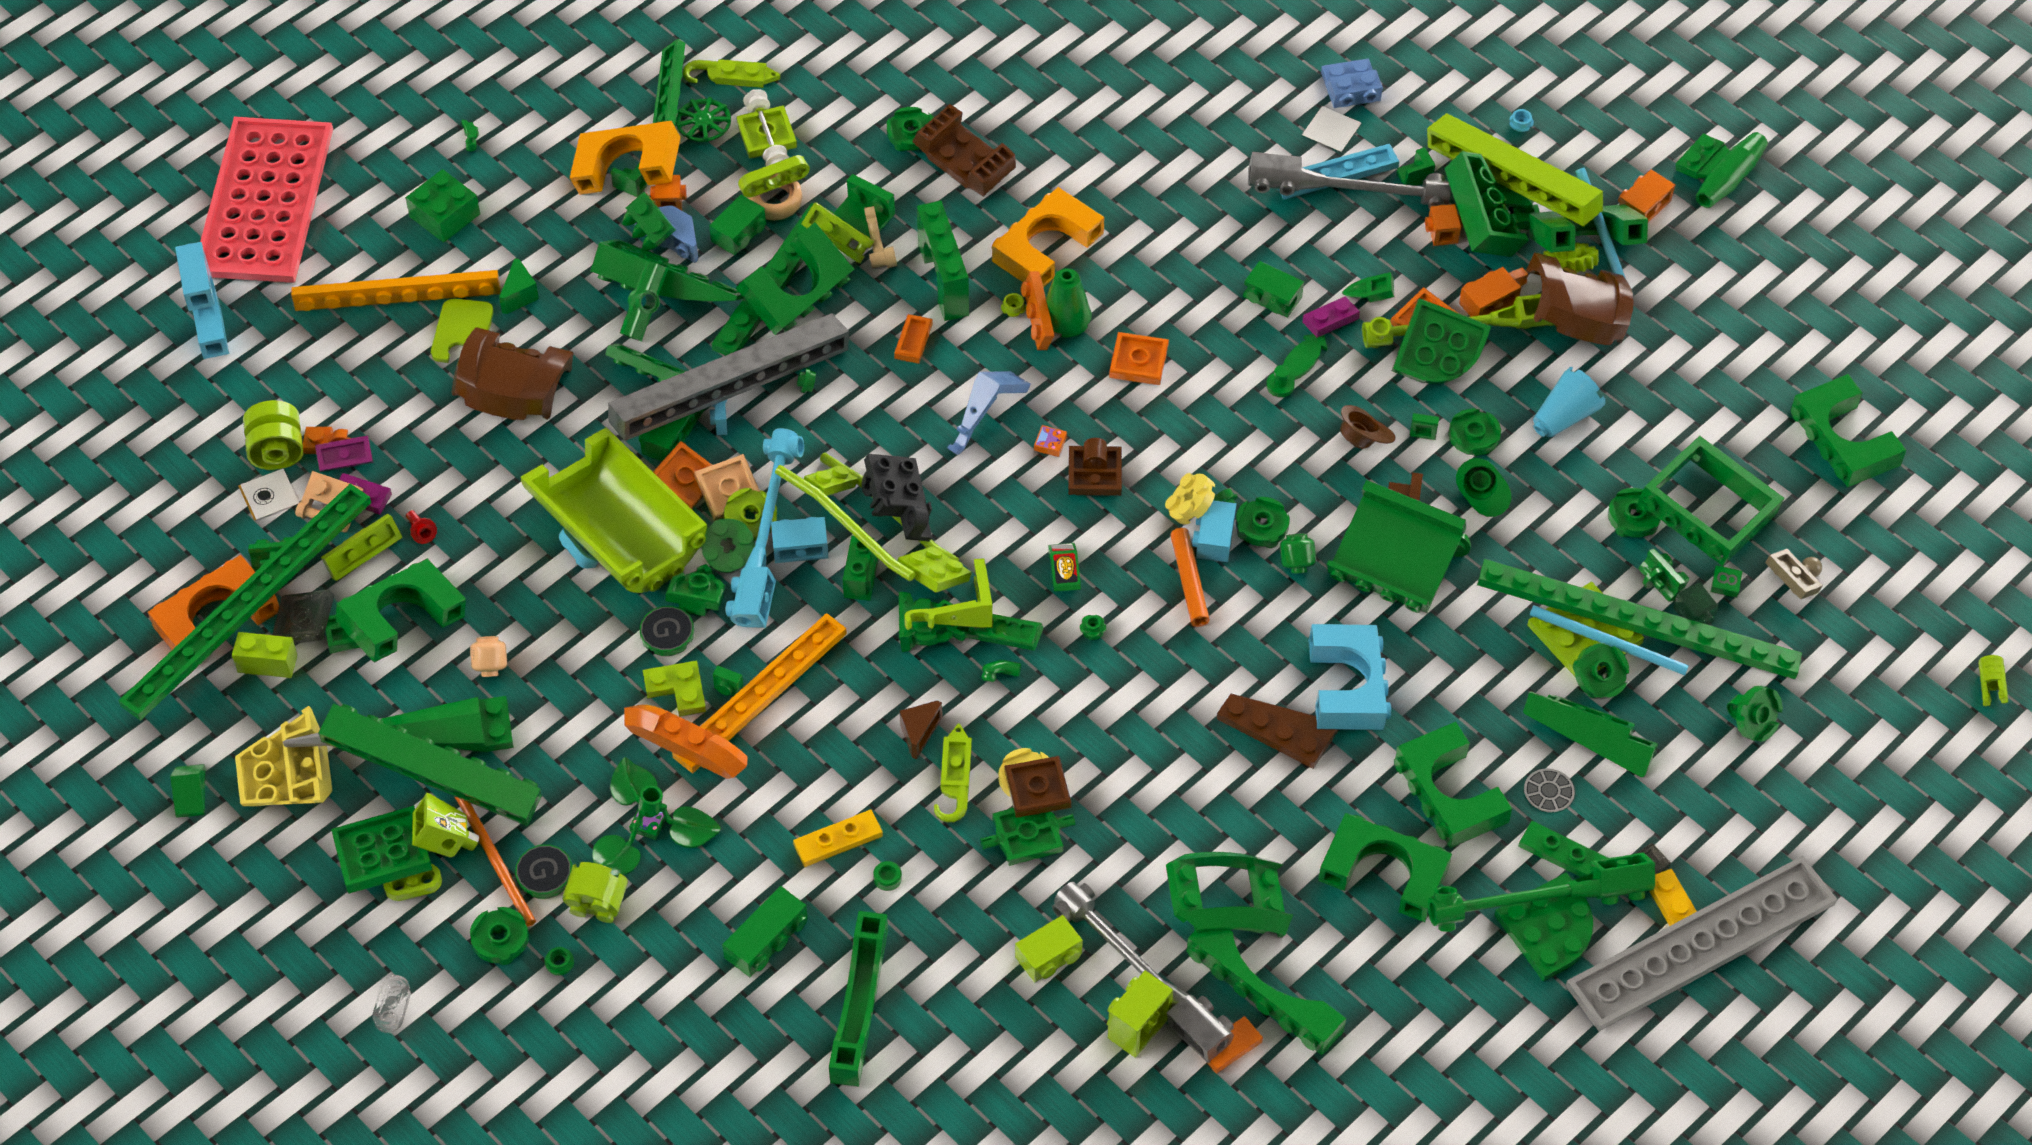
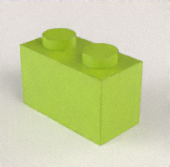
M238 632L232 652V658L238 673L292 678L298 656L292 637Z
M1061 915L1015 943V958L1035 983L1042 978L1047 979L1051 977L1058 968L1066 963L1072 964L1077 961L1082 954L1083 940L1067 919Z

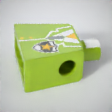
M426 793L413 812L412 845L447 857H454L460 847L470 851L475 849L479 841V835L467 830V816L465 813Z

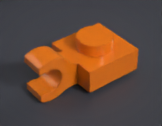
M306 427L303 439L304 454H316L315 445L351 439L347 438L348 430L337 429L333 431L332 427Z

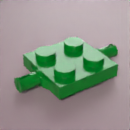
M1014 808L992 813V819L996 828V834L980 838V843L983 850L999 845L1006 856L1008 865H1016L1063 852V843L1059 835L1060 829L1075 826V818L1073 814L1056 818L1052 812L1016 818Z

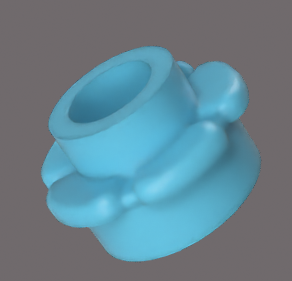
M1525 109L1514 111L1509 119L1511 121V128L1518 132L1528 131L1534 124L1531 113Z

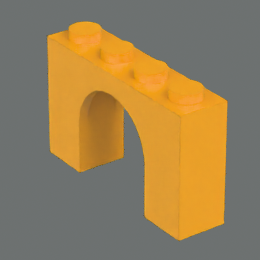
M672 121L580 133L570 180L579 195L602 192L606 172L610 164L625 153L642 151L639 170L648 185L669 183L672 181L681 137Z
M1057 187L1053 192L1046 194L1035 208H1030L1018 223H1013L1009 231L1002 237L995 239L991 247L992 262L1021 282L1026 280L1030 271H1039L1044 288L1055 276V261L1035 249L1029 243L1030 239L1043 231H1060L1088 248L1104 233V217Z

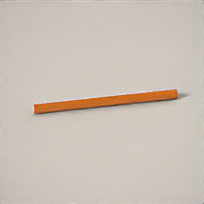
M455 797L463 813L467 816V820L474 833L479 835V842L517 911L523 916L527 927L534 925L536 920L474 807L471 803Z

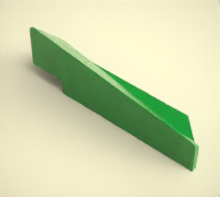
M1529 692L1523 710L1525 715L1639 777L1646 775L1657 750L1658 743L1632 735L1635 723L1557 695L1549 694L1548 697Z

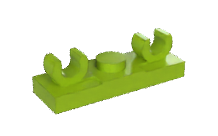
M386 514L323 555L321 559L332 579L337 581L403 537L392 516Z

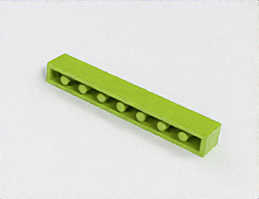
M1446 113L1427 128L1428 148L1452 160L1461 151L1482 154L1497 183L1582 226H1585L1603 211L1602 190Z

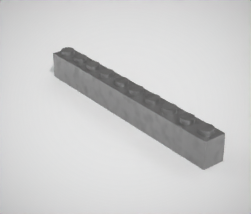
M831 313L608 403V421L624 441L845 352L848 350L849 330Z

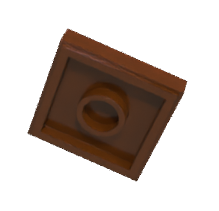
M1059 756L1004 766L1016 818L1071 808V799Z

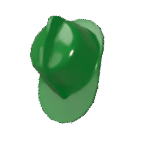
M1472 458L1462 463L1456 473V484L1470 505L1479 514L1486 517H1496L1503 514L1510 506L1512 500L1511 490L1495 466L1488 460L1481 458Z

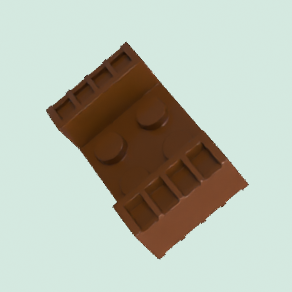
M949 104L916 133L913 143L926 154L931 162L962 186L971 188L984 197L1016 168L1015 153L1003 143L995 149L991 148L961 125L963 112Z

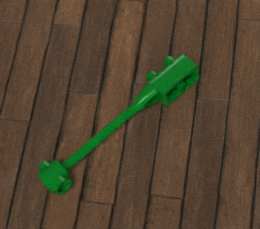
M1644 852L1590 861V874L1569 881L1567 884L1465 901L1457 893L1456 888L1442 886L1434 890V897L1428 899V914L1433 926H1438L1440 931L1450 932L1456 929L1455 923L1464 921L1465 912L1567 895L1570 897L1597 898L1607 905L1618 903V896L1627 894L1631 900H1642L1645 898V891H1651L1655 888V862Z

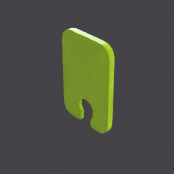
M449 299L444 302L431 348L432 358L437 362L449 363V350L456 345L463 346L475 327L490 330L494 314L493 306L485 301Z

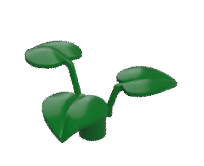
M624 757L612 775L610 791L615 801L621 805L628 806L637 802L639 805L638 817L627 842L617 835L604 836L594 845L592 859L593 863L611 868L610 874L618 877L619 873L622 875L631 873L638 866L641 858L640 851L631 845L634 842L644 816L652 818L660 812L663 813L666 822L672 825L669 831L671 839L677 845L685 848L702 846L718 835L721 827L712 817L693 807L684 806L675 809L672 819L667 811V805L662 803L663 793L657 787L655 777L646 769Z

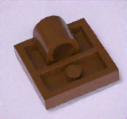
M1101 438L1087 439L1083 446H1069L1068 495L1121 496V446H1107V442Z

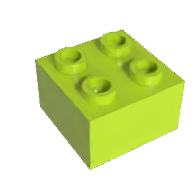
M1146 970L1139 978L1133 977L1126 987L1125 994L1121 998L1116 997L1108 1007V1039L1136 1058L1168 1021L1167 1012L1172 1009L1173 989Z

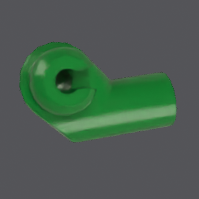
M1002 659L987 663L982 667L983 674L981 677L984 681L989 682L996 680L997 673L1019 677L1021 663Z

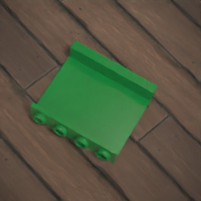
M1366 480L1362 488L1363 497L1333 561L1328 560L1327 562L1328 573L1337 581L1345 582L1347 580L1354 583L1355 587L1361 591L1370 592L1371 590L1379 593L1380 597L1388 602L1394 603L1395 600L1401 602L1412 612L1420 613L1422 611L1428 613L1464 535L1466 519Z

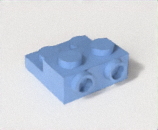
M1369 58L1322 66L1321 74L1333 108L1381 101L1383 87L1377 71L1372 69Z

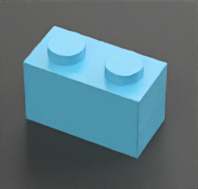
M1213 501L1204 515L1199 519L1196 518V525L1200 526L1199 531H1194L1192 547H1197L1196 558L1228 562L1235 522L1236 503Z
M808 517L796 520L783 519L771 522L775 563L828 559L825 517Z

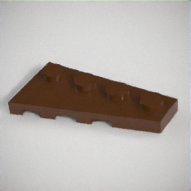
M1232 693L1217 712L1216 718L1314 769L1340 730L1317 729L1316 716Z

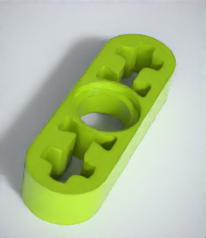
M796 155L743 175L738 181V186L745 197H755L804 178L809 173L810 167L803 156ZM778 174L776 177L770 179V177H772L773 175Z

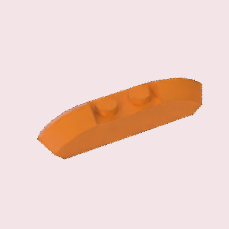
M636 705L624 708V726L631 733L726 779L734 778L747 767L748 757L732 743L673 713L652 705Z

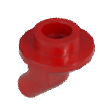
M414 510L409 511L405 515L412 524L410 533L414 541L420 544H427L436 537L437 527L431 519L420 518Z

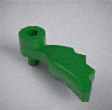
M461 120L465 136H467L465 141L466 150L470 152L477 149L475 139L479 136L478 127L474 126L473 122Z

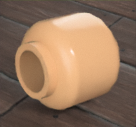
M498 636L476 638V642L470 646L472 669L481 672L482 677L498 676V670H502L507 666L506 644L500 641Z

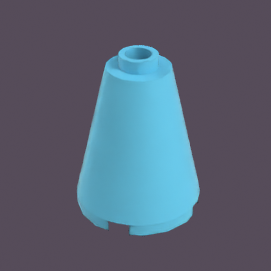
M1569 367L1564 371L1534 416L1533 428L1540 436L1553 437L1599 411L1605 405V397L1602 396L1600 398L1596 393L1600 388L1583 371L1578 369L1576 372H1573V367Z

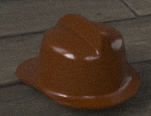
M1353 405L1342 407L1341 415L1343 421L1340 432L1353 446L1364 449L1369 448L1375 442L1388 444L1395 441L1396 436L1393 431L1374 419L1365 410Z

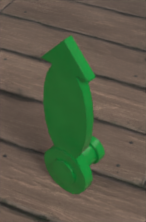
M1314 334L1303 336L1305 341L1298 344L1288 354L1283 365L1275 367L1274 373L1267 378L1266 388L1270 394L1276 397H1286L1293 392L1295 380L1301 378L1313 368L1319 359L1321 348L1327 351L1325 335L1316 337Z

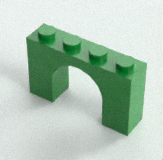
M942 201L918 205V246L924 264L934 262L937 277L938 304L944 321L969 316V277Z
M1626 204L1603 206L1601 213L1612 239L1622 245L1647 243V217ZM1554 211L1529 214V238L1551 253L1575 250V236H1599L1593 219L1585 226H1582Z
M816 222L790 243L811 272L812 286L808 294L795 296L784 292L762 266L736 287L737 291L774 335L781 330L786 332L797 324L794 320L799 315L805 318L815 309L812 304L817 300L822 304L833 294L830 289L835 285L840 289L850 280L848 275L854 270L852 265Z
M1849 374L1795 395L1790 410L1793 419L1800 423L1808 439L1815 443L1823 459L1830 463L1836 476L1842 479L1847 487L1901 466L1907 451L1892 431L1864 442L1846 440L1833 431L1829 421L1857 409L1863 393Z
M427 558L419 563L410 565L407 569L388 576L374 585L367 586L350 597L343 598L336 605V622L375 663L397 652L398 633L380 614L384 607L397 602L414 603L425 609L444 628L465 617L466 598Z
M1456 721L1397 746L1394 759L1396 770L1399 774L1405 776L1410 792L1413 796L1417 795L1422 803L1421 806L1427 818L1431 817L1436 825L1435 828L1439 838L1445 840L1450 848L1509 823L1513 809L1499 787L1469 799H1454L1442 794L1434 785L1432 776L1436 771L1467 757L1470 742Z
M1345 813L1321 864L1318 881L1345 891L1356 866L1361 860L1375 854L1390 855L1400 860L1410 875L1408 884L1401 897L1398 912L1426 922L1429 915L1428 899L1434 897V890L1441 887L1450 866L1452 853L1447 852L1442 847L1423 843L1416 837L1397 833L1387 826H1379L1366 821L1361 816Z

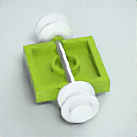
M751 90L743 99L748 114L736 116L737 125L749 159L763 156L766 166L789 158L787 150L797 148V141L784 105L770 108V102L765 91Z

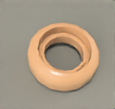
M778 174L773 175L772 177H770V179L776 177ZM798 181L779 187L786 190L789 194V197L782 203L768 204L761 199V194L748 199L765 208L766 220H784L792 216L800 208L802 190Z

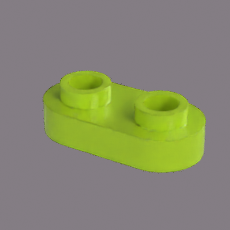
M431 864L433 870L383 884L385 893L388 898L394 901H403L431 894L437 891L442 884L440 870L437 866ZM427 879L432 880L430 883H423ZM399 886L404 887L402 890H395Z

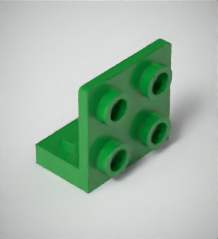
M852 174L847 179L848 197L833 213L870 238L864 208L874 206L880 232L895 215L894 194Z

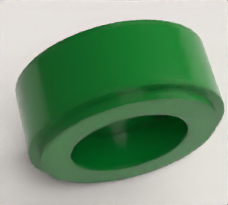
M891 861L879 863L873 871L875 885L884 891L896 889L902 881L901 868Z

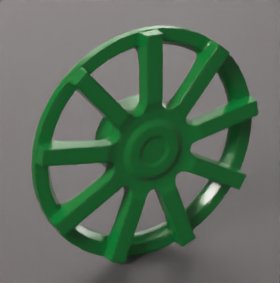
M708 97V99H691L689 103L678 109L676 116V126L679 132L684 137L696 142L716 140L723 136L731 125V114L727 105L713 100L712 97ZM699 104H706L703 111L698 107ZM711 105H714V106H717V107H718V108L712 110L711 112H709V109H710V106H711ZM693 107L697 113H692L686 110ZM721 111H724V113L726 114V117L714 116ZM682 115L693 118L681 121ZM714 122H726L727 124L725 128L722 129ZM694 124L688 133L682 129L683 126ZM713 128L719 133L708 138L707 131ZM696 130L703 131L704 138L692 136Z

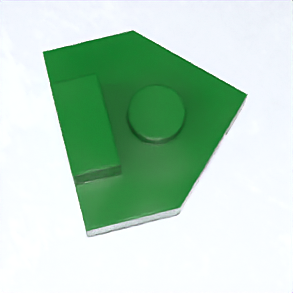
M704 564L689 574L681 573L673 576L665 598L667 602L678 603L679 608L689 614L705 616L708 609L719 610L725 595V585L721 580L716 579L710 567Z

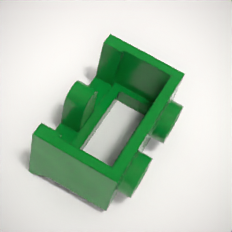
M851 535L843 575L844 598L871 601L879 559L853 535Z

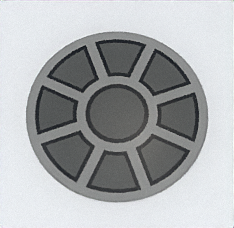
M1555 769L1537 770L1528 776L1524 784V793L1527 800L1535 808L1545 812L1561 811L1567 808L1574 799L1575 790L1572 781L1564 773Z

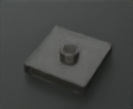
M322 590L282 595L272 635L292 637L294 644L323 640L334 599L332 591Z

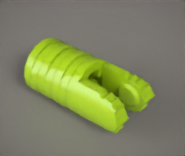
M1987 655L1980 658L1979 672L1983 706H1991L1990 691L1999 690L1998 694L2001 703H2008L2004 659L1998 655Z

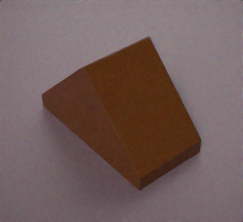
M933 701L900 711V726L912 758L918 759L942 719V702Z

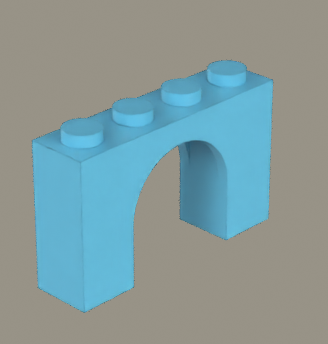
M202 242L177 246L175 249L183 294L188 311L193 310L203 359L229 354L221 306Z
M1312 624L1308 640L1310 662L1348 664L1358 669L1367 681L1365 685L1354 690H1318L1315 705L1317 729L1384 730L1386 719L1391 717V703L1386 702L1389 689L1388 680L1383 679V674L1386 671V660L1381 658L1380 652L1383 651V637L1378 636L1377 625Z

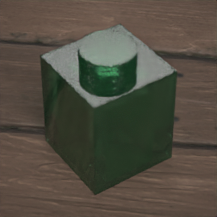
M1699 582L1678 592L1673 608L1680 617L1711 625L1715 621L1719 606Z

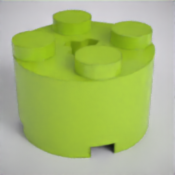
M581 862L578 868L574 864L562 899L570 907L569 912L574 916L586 917V914L596 915V918L602 922L612 923L614 917L618 915L628 884L627 878L620 873L618 878L610 874L611 868L600 864Z

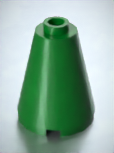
M1061 269L1053 278L1046 296V302L1053 331L1061 334V337H1073L1083 333L1088 328L1092 312L1079 274L1072 269Z

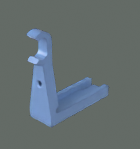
M1011 371L979 372L973 384L962 424L957 427V431L960 433L953 445L950 444L947 449L959 455L965 449L976 426L997 399V395L1003 393H1027L1031 383Z

